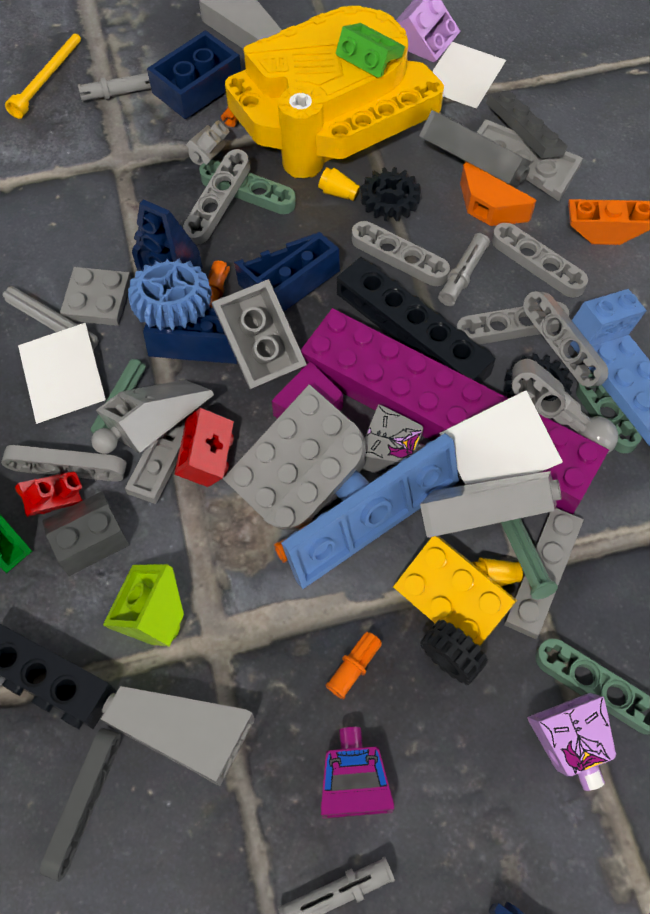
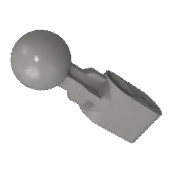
M523 359L514 365L512 369V389L516 395L527 390L537 412L541 416L553 418L560 425H569L577 434L609 449L607 454L614 450L618 442V431L612 421L600 416L589 418L581 411V404L565 392L563 384L536 361ZM549 395H554L558 397L554 401H546L543 399Z

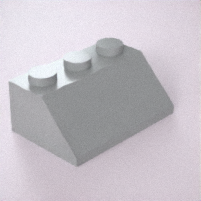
M269 279L211 303L250 390L287 376L307 365Z

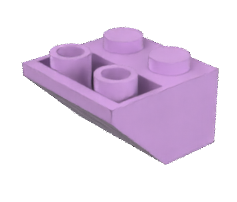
M413 0L396 20L406 31L408 52L431 62L437 61L461 32L442 0Z

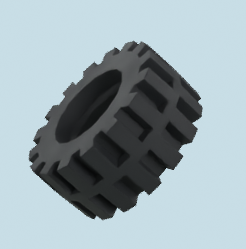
M438 620L420 641L421 648L425 650L426 655L431 657L435 664L440 666V669L444 672L446 671L453 679L456 678L458 682L465 685L471 684L488 662L486 654L481 651V647L475 644L470 636H466L461 629L455 628L453 624L447 623L445 620Z

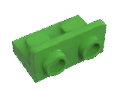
M362 23L342 27L336 55L379 78L383 76L386 65L390 60L402 57L405 46Z

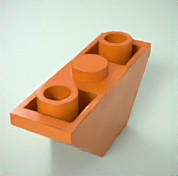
M467 161L464 163L460 185L468 214L489 226H497L500 223H525L531 220L536 199Z
M569 199L570 225L591 244L621 245L650 230V201Z

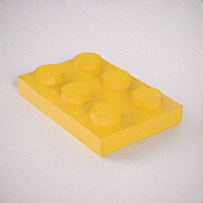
M440 536L431 537L393 586L394 589L434 623L438 620L450 622L455 628L461 629L466 636H470L473 642L479 646L484 643L518 601Z

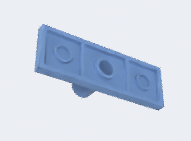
M444 433L437 439L428 442L422 449L410 457L400 461L398 465L371 483L358 471H355L335 493L342 501L340 504L328 512L322 513L316 520L301 530L292 533L286 540L281 542L294 578L302 589L306 588L421 508L420 503L432 491L451 488L457 484L459 478L454 440Z

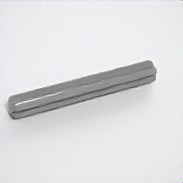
M9 286L3 292L2 296L7 303L55 332L78 325L14 286ZM88 331L92 349L94 350L98 346L99 340L96 335Z

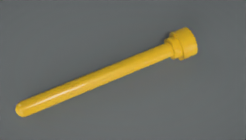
M73 34L21 94L9 97L5 102V108L9 114L21 119L28 112L30 99L81 42L79 34Z

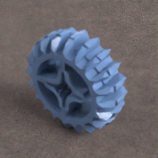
M167 258L163 263L155 260L153 266L144 265V270L136 271L135 278L130 280L128 298L131 310L139 321L147 323L149 328L157 325L160 331L165 327H170L173 331L175 326L180 325L186 328L188 322L196 324L198 317H205V311L210 308L212 292L211 286H209V279L206 273L201 271L200 266L194 267L191 261L183 264L180 258L175 262H170Z

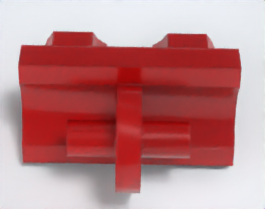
M67 472L20 482L15 486L16 492L23 500L27 517L36 514H46L53 510L73 506L82 501L79 493L82 485L76 472Z

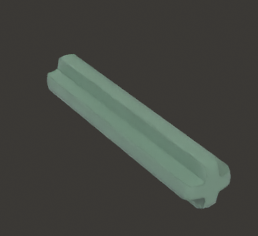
M131 359L107 401L121 391L135 389L146 370V365L139 359ZM100 415L97 416L90 429L93 434L98 429L108 428Z

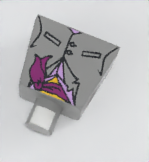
M378 404L365 436V464L361 470L385 474L398 465L400 461L425 446L421 444L423 426Z

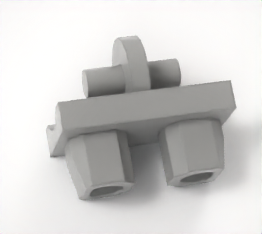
M219 120L212 127L209 125L204 127L186 144L189 148L190 159L198 165L203 163L207 165L227 145L224 138L229 134V129Z

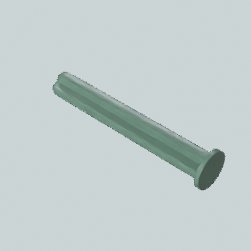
M521 518L501 522L532 588L530 592L531 597L539 600L555 593L558 586L556 582L550 580Z

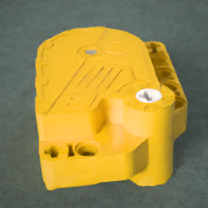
M343 6L326 13H321L296 26L293 25L281 30L279 33L268 38H263L244 47L246 69L231 75L225 81L227 104L230 111L258 145L281 149L282 165L285 171L294 178H312L321 171L325 162L333 158H347L427 120L431 110L440 113L444 85L424 63L407 60L408 38L406 31L393 16L379 9L375 10L362 6ZM362 23L405 46L402 57L390 60L386 65L383 76L377 78L336 55L343 26Z

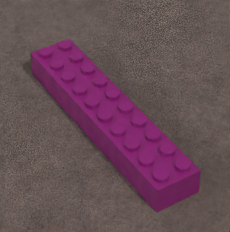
M333 308L301 349L306 364L312 362L343 394L375 411L379 404L422 425L424 428L422 436L431 441L440 437V432L509 399ZM539 414L563 461L542 472L551 471L552 480L558 479L562 500H556V508L573 515L609 449Z

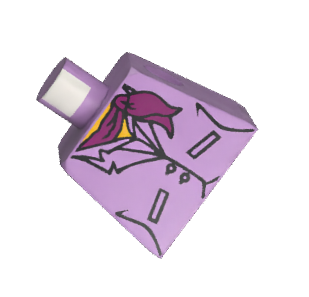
M588 693L527 717L558 772L566 776L578 774L585 791L598 789L605 784L598 765L613 760L616 752L603 696Z

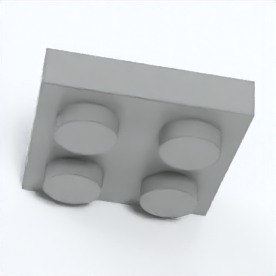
M74 267L60 314L75 322L119 326L130 286V273Z

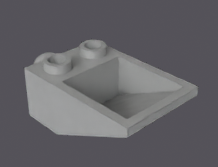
M187 380L121 391L96 410L108 428H101L94 432L91 438L92 446L101 454L112 452L116 448L118 441L139 453L148 450L157 443L158 438L214 394L210 389Z

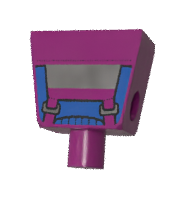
M361 727L339 729L341 749L326 751L321 802L322 819L393 813L394 802L379 747L363 748Z

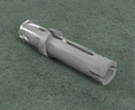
M148 73L111 80L101 78L99 82L78 84L79 93H81V100L84 102L105 97V100L113 95L151 89Z
M477 233L473 236L471 243L457 266L447 275L448 281L438 295L439 301L444 305L453 306L462 289L467 288L473 270L490 244V240L486 235Z
M382 857L381 860L354 872L351 868L345 871L346 876L284 905H279V914H325L356 899L357 903L364 900L363 895L395 881L386 857ZM371 877V879H369V880H367V881H365V882H363V883H361V884H359V885L353 886V885L357 884L358 882H360V881H362V880H365V879ZM353 886L350 889L340 893L341 890ZM330 895H333V897H331V898H329V899H327V900H324V901H322V902H320V903H318V904H316V905H314V906H312V907H309V908L303 910V908H305V907H307V906H309V905H311V904H313V903H315V902H318V901H320V900H322V899H324V898H326V897H328V896H330Z

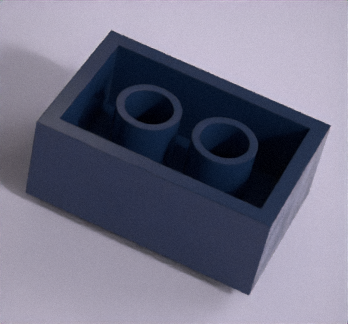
M205 30L147 68L152 93L184 119H187L226 92V79L231 75L241 72L240 55Z

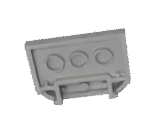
M308 385L226 474L223 480L257 511L268 524L282 530H296L313 522L312 518L353 473L361 471L365 464V437L354 422H351L311 385Z

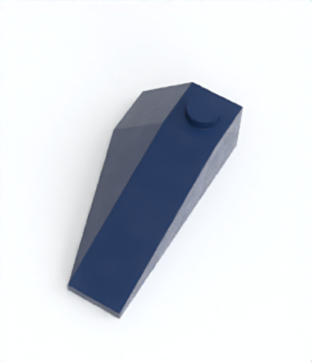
M143 199L139 204L137 225L139 227L134 236L136 244L132 248L137 271H143L144 265L153 266L155 260L163 263L167 258L170 262H175L180 258L183 264L191 261L194 267L200 266L202 269L199 249L169 210Z

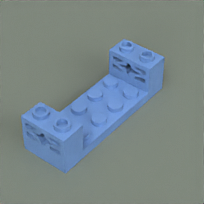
M629 289L585 301L572 319V322L608 367L609 374L602 386L650 446V360L629 335L647 310ZM576 341L571 342L570 345L579 354L580 348ZM588 367L592 373L596 370L595 367Z

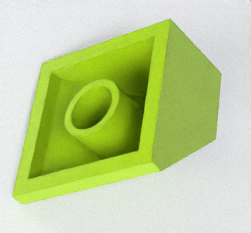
M168 564L132 565L103 626L151 645L170 647L171 642L179 633L180 623L184 616L173 567Z

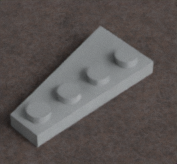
M486 119L477 131L481 135L530 160V171L526 180L557 201L561 200L582 164V157L567 151L564 156L541 158L514 130Z

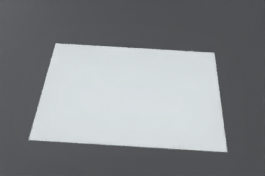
M451 42L432 72L444 85L443 97L477 109L506 60Z
M86 323L18 345L36 424L106 400Z
M527 390L439 433L440 436L446 433L454 440L457 470L465 485L536 474L563 462Z

